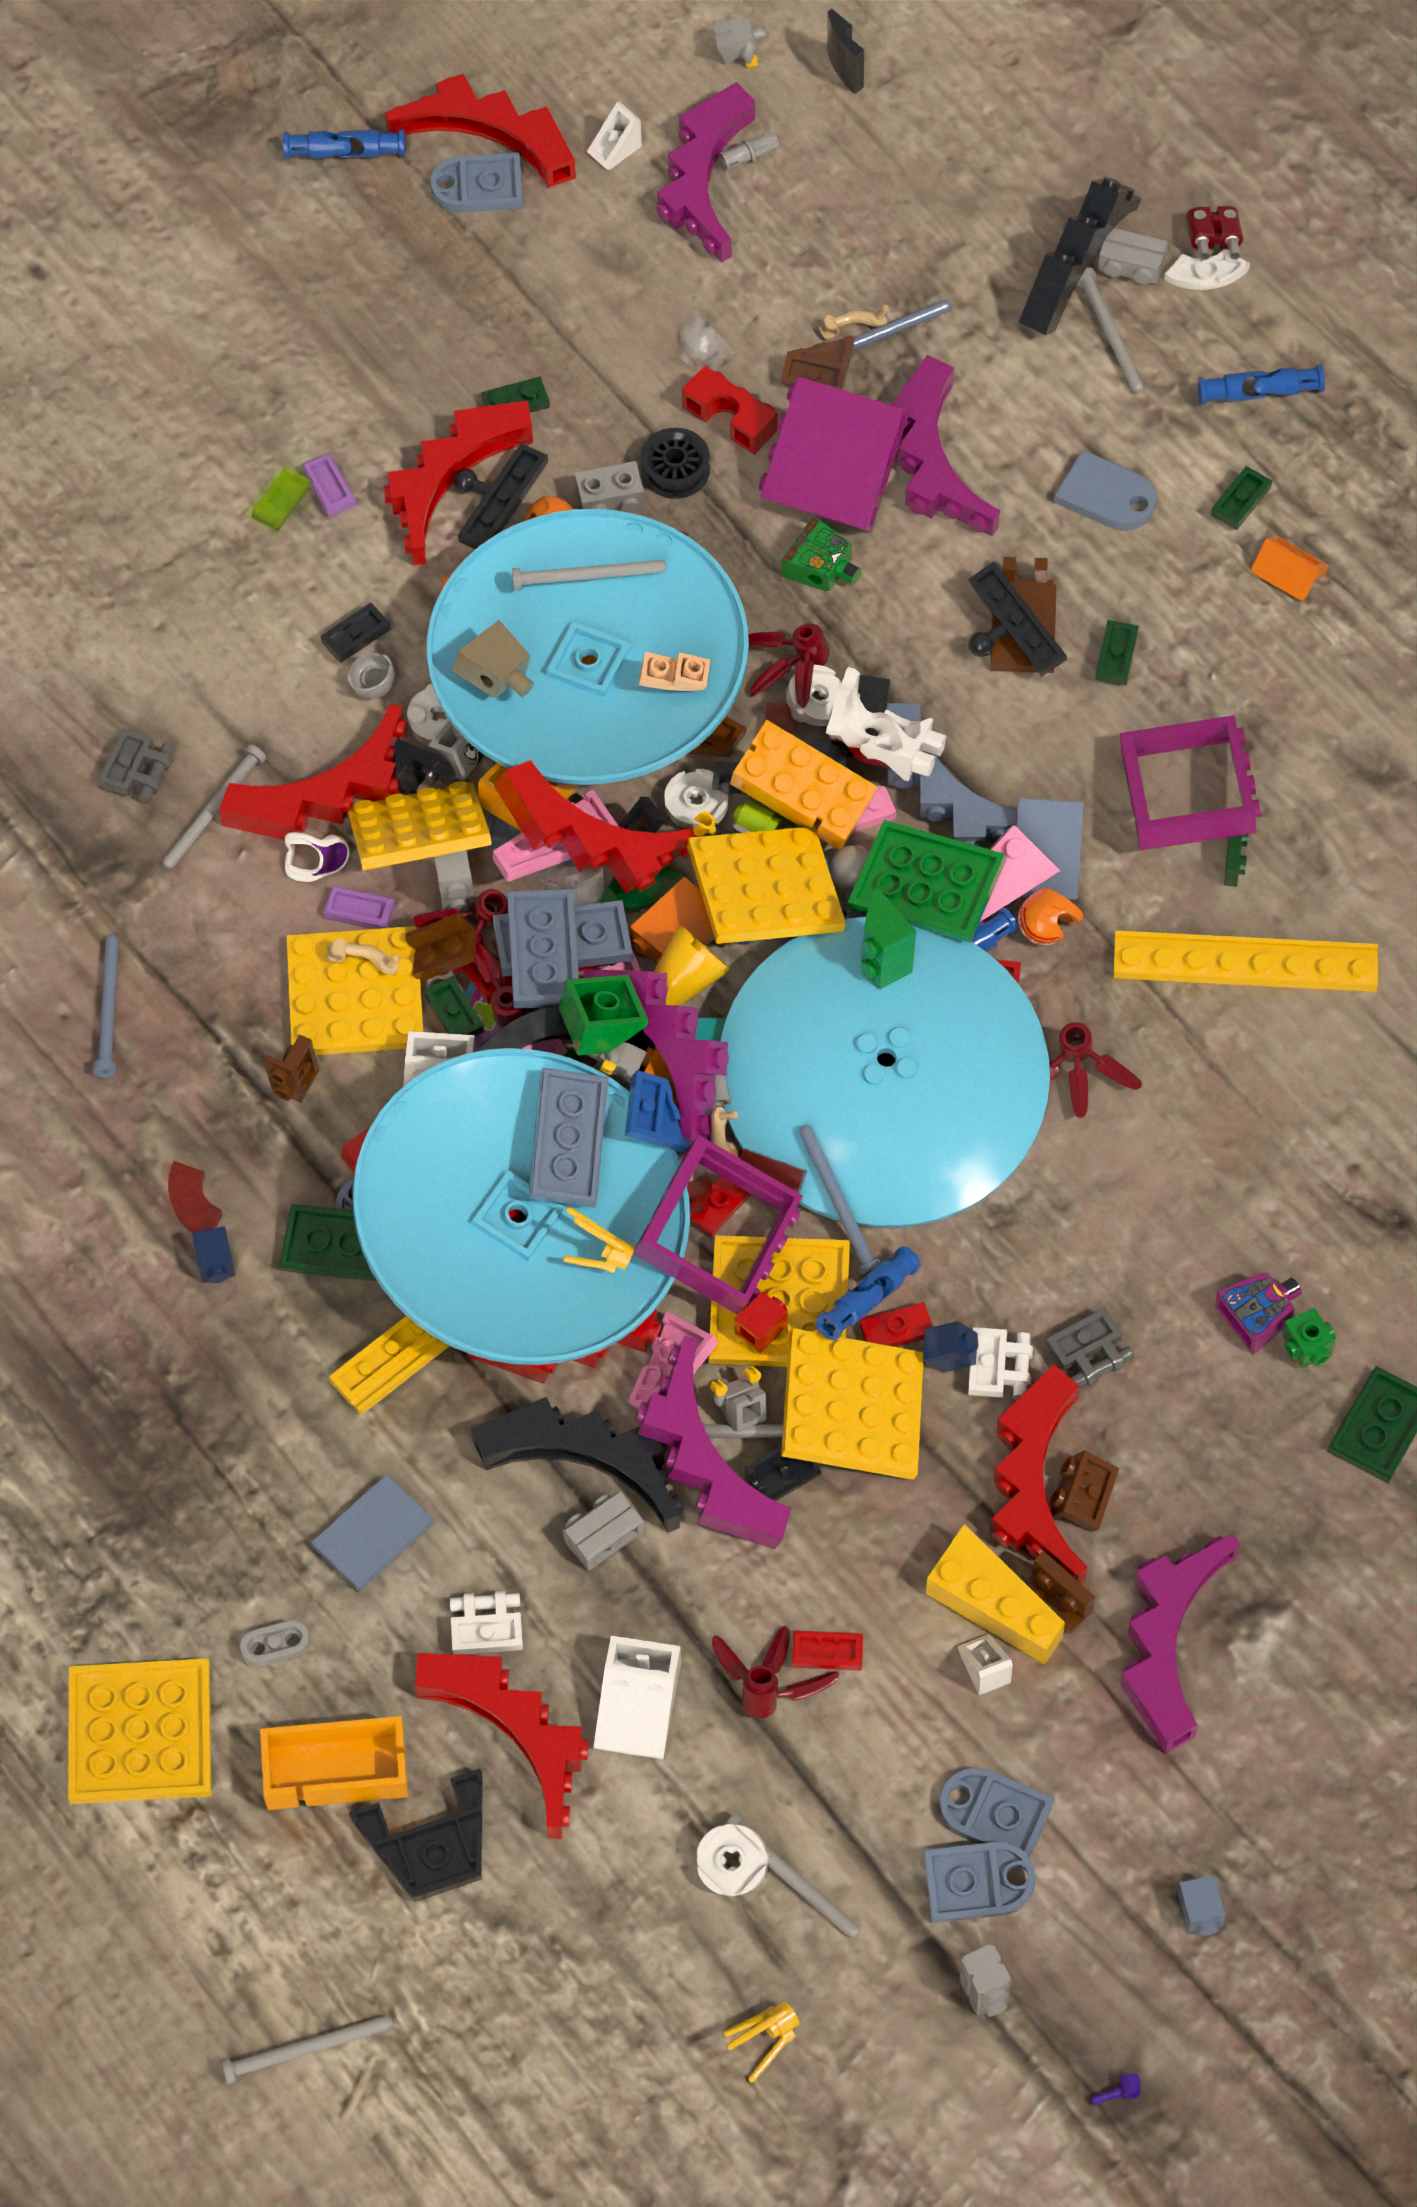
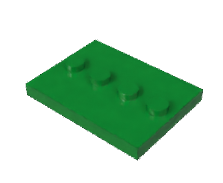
M883 820L850 895L848 905L850 909L867 913L872 890L878 887L912 926L971 943L1005 865L1006 856L1001 852Z

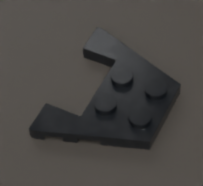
M481 1768L450 1778L461 1811L459 1813L390 1835L379 1802L349 1812L351 1822L413 1902L482 1880L483 1776Z

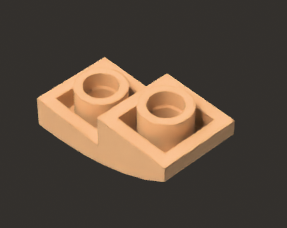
M645 652L642 658L638 685L675 691L705 690L710 659L680 652L677 659Z

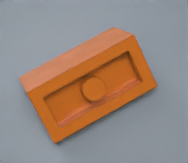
M1275 535L1266 538L1251 567V572L1298 600L1303 601L1307 598L1315 580L1324 577L1330 565Z

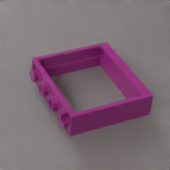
M1235 715L1120 733L1122 759L1140 851L1256 833L1255 817L1261 816L1260 804L1258 799H1252V795L1256 794L1255 780L1253 775L1247 776V771L1251 770L1248 751L1242 752L1241 747L1246 746L1243 727L1237 728ZM1229 742L1242 806L1155 820L1149 819L1137 757Z
M698 1135L687 1149L641 1235L633 1254L738 1315L746 1305L748 1306L760 1294L761 1290L756 1288L760 1279L765 1281L773 1269L775 1263L770 1261L774 1252L779 1254L788 1239V1236L784 1234L787 1226L793 1227L798 1220L801 1210L797 1209L803 1195ZM698 1163L780 1211L739 1290L656 1243Z

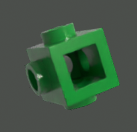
M1315 1307L1284 1323L1282 1336L1285 1340V1349L1292 1360L1297 1359L1302 1369L1311 1364L1319 1366L1331 1357L1336 1335L1330 1323L1323 1322Z

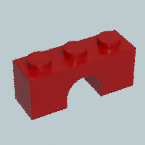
M704 366L681 389L682 408L705 423L717 413L727 412L733 414L734 418L730 421V439L753 455L778 431V417L774 408L752 397L745 388L737 387L728 381L719 371H713Z

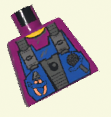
M1263 1272L1217 1292L1215 1307L1251 1354L1254 1355L1283 1330L1285 1321L1293 1318L1294 1306L1290 1301L1300 1296L1302 1291L1299 1284L1292 1277L1277 1285L1268 1273Z

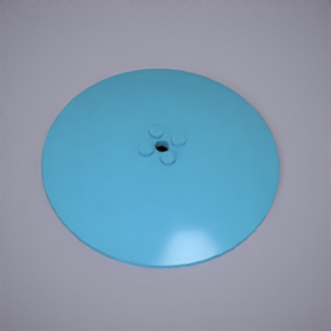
M573 509L545 514L513 525L484 542L464 559L444 585L434 605L427 635V662L430 680L438 702L455 729L481 753L504 767L510 769L531 760L546 781L576 785L606 784L643 776L673 763L699 746L713 733L734 704L744 680L749 652L748 626L745 611L736 588L720 564L698 543L673 527L634 513L606 509ZM654 560H662L666 563V571L663 573L522 585V590L516 591L513 588L512 568H520L521 572ZM498 620L504 624L530 655L525 676L534 682V685L524 697H520L510 687L498 697H491L452 671L458 651ZM650 652L677 659L680 652L710 659L706 689L675 691L638 685L644 653ZM588 655L597 658V661L591 665L583 664L580 660Z
M866 917L845 919L844 932L798 936L784 944L755 969L734 999L720 1040L728 1042V1075L725 1078L729 1097L731 1098V1103L723 1108L726 1112L735 1110L738 1113L736 1119H727V1122L735 1140L752 1165L803 1195L799 1205L812 1212L841 1222L799 1134L800 1127L807 1124L812 1127L858 1226L904 1228L940 1221L967 1210L996 1191L1015 1172L1032 1147L1043 1121L1050 1083L1049 1056L1043 1030L1031 1002L1020 985L990 954L973 942L968 943L914 926L912 927L916 930L912 973L879 989L872 980L865 978L860 969ZM882 1053H889L895 1058V1063L892 1066L885 1067L878 1063L877 1057Z
M503 1048L464 1054L427 1069L409 1081L383 1107L367 1133L355 1168L353 1215L356 1233L369 1268L388 1297L411 1321L449 1346L474 1356L510 1364L541 1365L579 1359L609 1347L637 1329L665 1298L675 1278L632 1254L625 1270L616 1267L613 1274L599 1268L564 1262V1256L606 1261V1258L601 1257L606 1242L575 1224V1217L567 1213L566 1208L572 1207L616 1237L636 1247L675 1174L680 1160L675 1150L624 1136L630 1092L608 1077L597 1205L593 1208L528 1198L539 1080L542 1067L604 1077L608 1076L586 1064L554 1053L532 1049ZM687 1186L656 1242L684 1258L688 1242L690 1225ZM515 1209L520 1210L525 1214L526 1221L516 1223L510 1219L508 1212Z

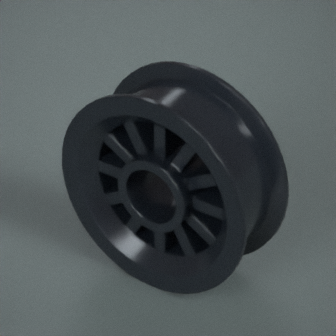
M667 428L653 434L645 442L641 451L642 477L647 487L657 495L670 499L686 498L700 491L710 475V454L706 442L697 433L684 428Z

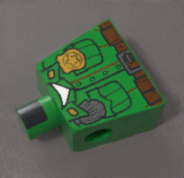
M812 516L781 559L782 577L825 592L830 591L839 578L854 585L860 576L861 568L850 563L852 559L851 543L814 516Z

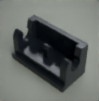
M781 1445L745 1466V1482L766 1497L777 1501L822 1475L820 1463L781 1456Z

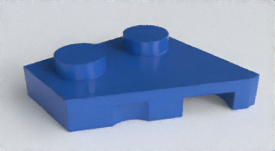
M638 1070L632 1075L624 1136L684 1153L689 1148L690 1143L688 1138H683L678 1124L681 1117L677 1106L672 1100L673 1093L668 1079Z

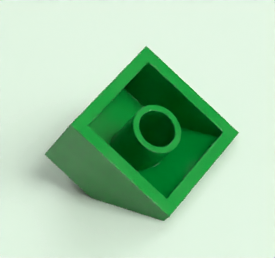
M877 887L872 890L864 924L860 969L866 979L872 980L879 989H882L912 973L916 930Z
M629 975L565 980L559 1010L578 1055L610 1053L648 1025V1019Z

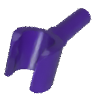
M1124 2074L1120 2076V2088H1114L1092 2096L1093 2105L1121 2097L1123 2099L1137 2098L1141 2092L1139 2076L1137 2074Z

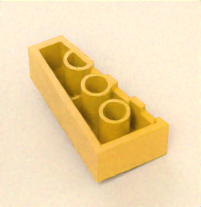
M964 1524L928 1576L926 1594L1045 1665L1063 1638L1065 1622Z

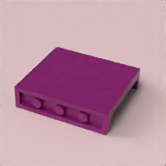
M798 376L796 383H791L787 393V400L790 403L787 412L781 414L777 430L781 432L777 443L773 442L768 454V460L771 461L768 473L764 472L760 479L759 490L762 491L760 497L872 532L909 411Z

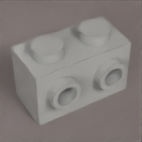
M636 461L575 473L576 492L581 509H606L628 513L645 509L644 490Z

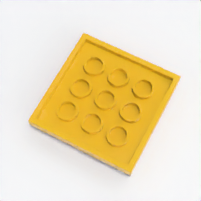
M458 781L450 784L449 787L439 789L423 788L417 793L409 795L393 794L386 797L385 800L374 802L362 800L355 803L351 810L348 811L363 871L492 845L490 832L473 782Z
M815 826L811 830L801 827L691 837L688 839V851L716 944L844 932L846 922Z
M417 927L287 935L291 1044L294 1045L300 1034L311 1039L315 1055L406 1049L408 1031L424 1032L420 979H416L413 976L415 950L405 941V934L416 930ZM336 939H344L347 943L371 945L390 957L397 955L399 957L397 962L398 970L395 974L387 975L380 971L369 959L347 954L344 962H331L327 958L328 947Z
M715 1235L713 1276L739 1290L766 1237ZM788 1238L780 1253L774 1252L770 1261L775 1263L774 1267L765 1281L760 1279L756 1288L761 1290L760 1293L763 1291L770 1298L775 1296L785 1304L788 1312V1326L761 1354L735 1333V1318L738 1315L712 1300L710 1334L715 1337L718 1344L709 1355V1364L787 1367L789 1334L791 1330L795 1328L820 1333L816 1326L818 1315L831 1310L834 1302L848 1291L850 1240ZM846 1328L843 1330L841 1337L846 1338Z
M793 1328L789 1334L781 1456L914 1480L918 1475L923 1352L844 1337L832 1341L828 1340L821 1333Z
M209 1658L69 1666L68 1800L70 1804L212 1796Z

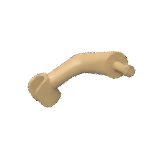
M883 305L880 312L855 310L834 318L832 315H828L824 318L825 325H821L819 330L825 340H831L839 335V327L848 324L859 323L876 328L887 324L885 314L889 311V306Z
M336 939L328 947L327 958L331 962H344L347 954L369 959L380 971L387 975L395 974L398 970L397 962L399 957L397 955L390 957L371 945L347 943L344 939Z
M723 1107L714 1108L711 1114L712 1143L739 1158L741 1148L734 1143L726 1142L725 1139L727 1119H736L738 1113L735 1110L726 1112Z

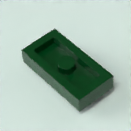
M541 376L481 392L484 406L528 401L530 413L550 408Z
M1245 466L1212 507L1211 516L1238 530L1271 489L1272 480Z
M1107 621L1095 680L1127 685L1139 625Z
M1249 834L1228 837L1224 886L1237 887L1239 875H1245L1247 856L1241 855V846L1247 847Z
M453 976L424 990L427 1001L447 1034L475 1035L476 1037L484 1032L481 1021Z

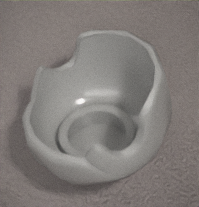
M372 652L361 655L352 663L347 678L351 688L359 696L376 699L383 697L392 690L396 681L395 666L386 654Z
M847 845L841 851L838 850L832 856L829 865L833 885L841 891H844V888L854 887L870 851L861 845Z

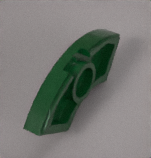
M665 867L654 878L656 882L651 887L642 892L635 889L626 894L616 878L613 877L600 903L622 900L625 913L640 912V909L653 906L683 877L687 878L685 873Z

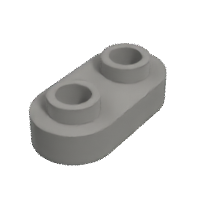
M286 1621L259 1628L244 1635L240 1643V1651L244 1661L253 1667H264L302 1656L310 1646L309 1632L305 1625L298 1621ZM291 1638L299 1640L294 1646L287 1644V1641ZM257 1647L265 1649L260 1655L253 1653V1650Z

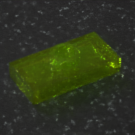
M284 467L252 510V519L279 531L311 488V480Z

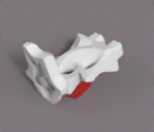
M848 667L841 685L835 691L832 714L826 734H829L830 739L848 746L855 759L873 765L889 766L905 781H909L913 772L929 777L935 765L936 756L924 752L941 756L945 748L946 735L932 731L933 719L931 717L922 721H910L901 718L889 710H886L884 713H871L867 711L858 693L860 673L854 668ZM867 728H874L879 735L871 736L865 730Z

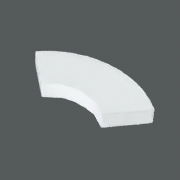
M1223 249L1217 255L1211 256L1205 261L1181 254L1165 273L1164 280L1186 289H1215L1226 286L1241 278L1249 270L1250 263L1242 258L1232 260L1227 249Z

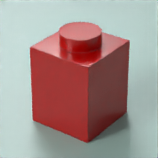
M763 1291L735 1318V1333L760 1354L788 1326V1312L785 1304L775 1296L770 1298Z

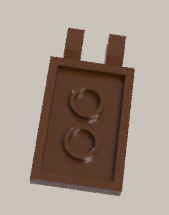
M1003 557V574L1055 640L1056 584H1053V580H1047L1048 558H1035L1034 579H1015L1016 557ZM992 614V629H993L994 627H996V626L999 625L1000 623L996 620V618H995V617L993 616V614ZM1008 634L994 643L991 652L990 671L1036 672Z

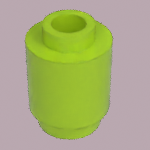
M750 800L744 805L739 804L733 816V822L751 832L779 830L783 825V819L778 817L777 812Z

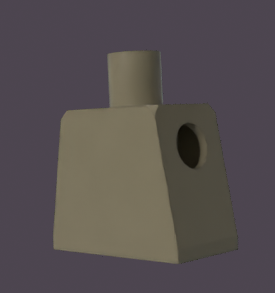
M499 620L458 651L452 669L455 674L491 697H498L509 687L520 697H524L534 685V682L525 676L530 661L529 653Z

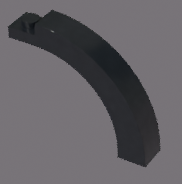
M559 1006L548 1007L515 1019L490 1036L475 1052L503 1048L522 1049L541 1041L553 1039L571 1040V1037L560 1013ZM643 1030L625 1041V1043H629L644 1051L653 1042Z

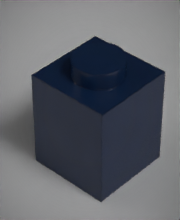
M225 1226L192 1233L202 1283H220L229 1277H234L235 1271Z
M959 1321L925 1329L923 1361L941 1372L976 1365L979 1345L978 1333Z

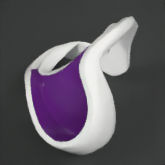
M289 832L285 836V845L289 850L285 858V872L293 880L300 882L318 880L337 873L348 861L349 846L346 840L340 836L329 835L323 839H317L311 835L299 832ZM295 844H307L318 851L320 862L316 869L306 870L292 866Z

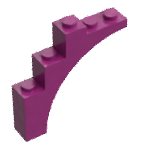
M737 82L679 117L678 136L683 145L668 154L667 173L672 183L657 191L656 211L659 217L664 222L668 221L675 230L685 224L688 232L691 235H696L702 241L705 250L710 255L714 254L721 263L732 257L731 238L718 222L710 204L708 184L713 167L719 158V152L723 151L724 147L740 130L755 120V100Z
M927 355L892 403L893 406L909 411L903 434L907 435L897 450V465L905 472L915 474L905 488V506L909 507L914 513L923 514L931 519L939 510L948 518L958 519L968 524L973 530L980 533L984 532L993 537L999 528L1000 510L980 499L960 480L950 466L940 442L938 420L943 403L953 387L954 367Z
M584 969L583 978L629 975L648 1019V1025L642 1030L658 1048L668 1066L676 1088L683 1138H688L689 1141H694L700 1135L711 1142V1114L716 1095L715 1075L726 1076L729 1061L728 1042L696 1040L698 1008L666 1005V995L668 992L667 973Z
M685 1335L679 1346L673 1344L667 1364L672 1365L669 1376H663L658 1394L653 1393L647 1403L642 1401L635 1419V1421L641 1423L638 1435L671 1445L665 1465L670 1467L667 1479L701 1490L695 1506V1510L700 1511L698 1524L776 1549L783 1540L792 1508L766 1497L744 1482L725 1463L710 1441L699 1416L694 1394L693 1363L698 1339Z
M1233 1533L1225 1538H1222V1536L1213 1538L1204 1546L1205 1549L1194 1555L1192 1552L1183 1555L1175 1562V1566L1165 1555L1158 1560L1156 1558L1148 1559L1138 1567L1136 1572L1135 1586L1151 1610L1144 1608L1132 1616L1129 1622L1128 1636L1144 1661L1141 1659L1134 1660L1124 1668L1120 1686L1165 1754L1196 1736L1198 1725L1185 1702L1177 1674V1635L1185 1612L1198 1591L1217 1571L1238 1557L1240 1543Z

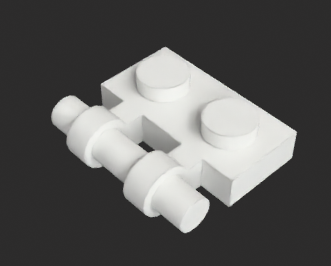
M973 1327V1331L978 1333L979 1345L976 1365L970 1366L968 1395L1003 1398V1385H1010L1014 1387L1013 1398L1019 1399L1027 1391V1388L1031 1386V1374L1028 1373L1029 1360L1033 1358L1030 1334L1025 1332L1018 1333L1017 1342L1012 1343L1006 1342L1007 1330ZM1005 1357L1015 1359V1371L1005 1370Z
M495 1591V1595L474 1596V1593H465L464 1597L450 1598L451 1612L464 1611L465 1617L451 1618L453 1655L523 1650L521 1613H507V1608L520 1607V1593L506 1594V1591ZM496 1609V1614L476 1616V1610Z

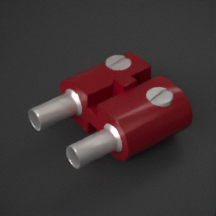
M1217 206V211L1211 212L1210 207H1194L1187 212L1186 221L1190 242L1193 248L1198 249L1201 260L1205 261L1210 258L1209 249H1212L1213 244H1219V249H1228L1232 260L1240 258L1239 246L1243 242V234L1239 213L1236 208L1232 206Z

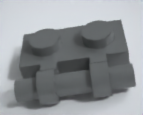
M123 728L98 779L99 787L129 796L133 787L136 786L141 788L137 798L141 802L149 803L152 795L157 794L161 786L159 780L163 772L167 771L172 763L171 756L174 748L169 744H163L159 752L152 750L154 745L152 737ZM145 763L152 764L148 775L140 773Z
M1105 1308L1046 1339L1048 1349L1063 1371L1074 1365L1077 1367L1079 1372L1070 1378L1079 1387L1085 1384L1090 1386L1098 1382V1377L1111 1370L1116 1372L1124 1368V1363L1134 1358V1354L1129 1346L1117 1351L1113 1345L1122 1340V1333ZM1102 1351L1105 1358L1091 1365L1087 1358Z

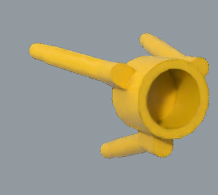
M567 1207L566 1212L575 1217V1224L606 1242L601 1253V1257L606 1258V1261L564 1256L563 1261L603 1269L612 1274L616 1267L625 1270L635 1246L616 1237L572 1207Z
M782 2001L777 2006H770L762 2013L724 2031V2036L729 2037L754 2026L726 2045L728 2050L734 2049L764 2030L773 2039L777 2036L780 2037L749 2076V2082L753 2083L782 2048L796 2037L793 2029L800 2025L799 2019L789 2004Z

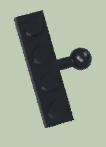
M520 443L492 486L478 480L476 473L471 469L463 468L458 470L453 478L455 488L461 493L474 491L484 496L458 534L459 542L477 549L484 542L500 533L547 465L548 455Z
M992 562L968 579L970 586L1000 623L987 633L977 632L970 637L968 647L974 656L985 657L989 655L993 650L994 643L1008 634L1040 677H1043L1067 660L1064 651L995 562Z

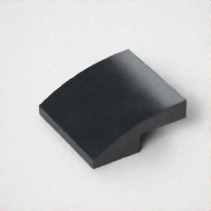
M831 8L827 11L828 56L837 75L856 94L864 88V49L852 40V25Z

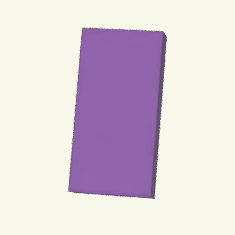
M330 453L302 464V471L328 517L356 506V499Z
M332 886L323 912L324 919L370 929L388 928L395 907V899Z

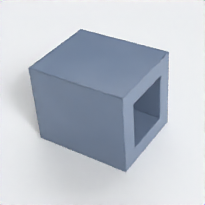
M1215 1875L1180 1882L1178 1897L1188 1934L1198 1932V1935L1206 1936L1219 1931V1928L1224 1925L1226 1915Z

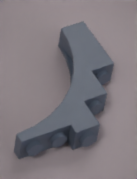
M887 703V710L901 718L910 721H922L919 703ZM926 751L924 752V753H927V754L936 756L935 754H932V753H929V752H926ZM937 756L929 777L913 772L909 781H905L887 766V786H896L903 789L920 786V820H930L932 822L952 820L953 839L986 848V842L995 843L1012 825H1017V810L1000 806L972 792L949 773Z

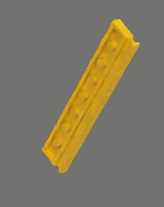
M1115 930L1113 978L1377 992L1378 944Z
M405 1316L329 1376V1381L362 1416L446 1350L449 1345L430 1335Z

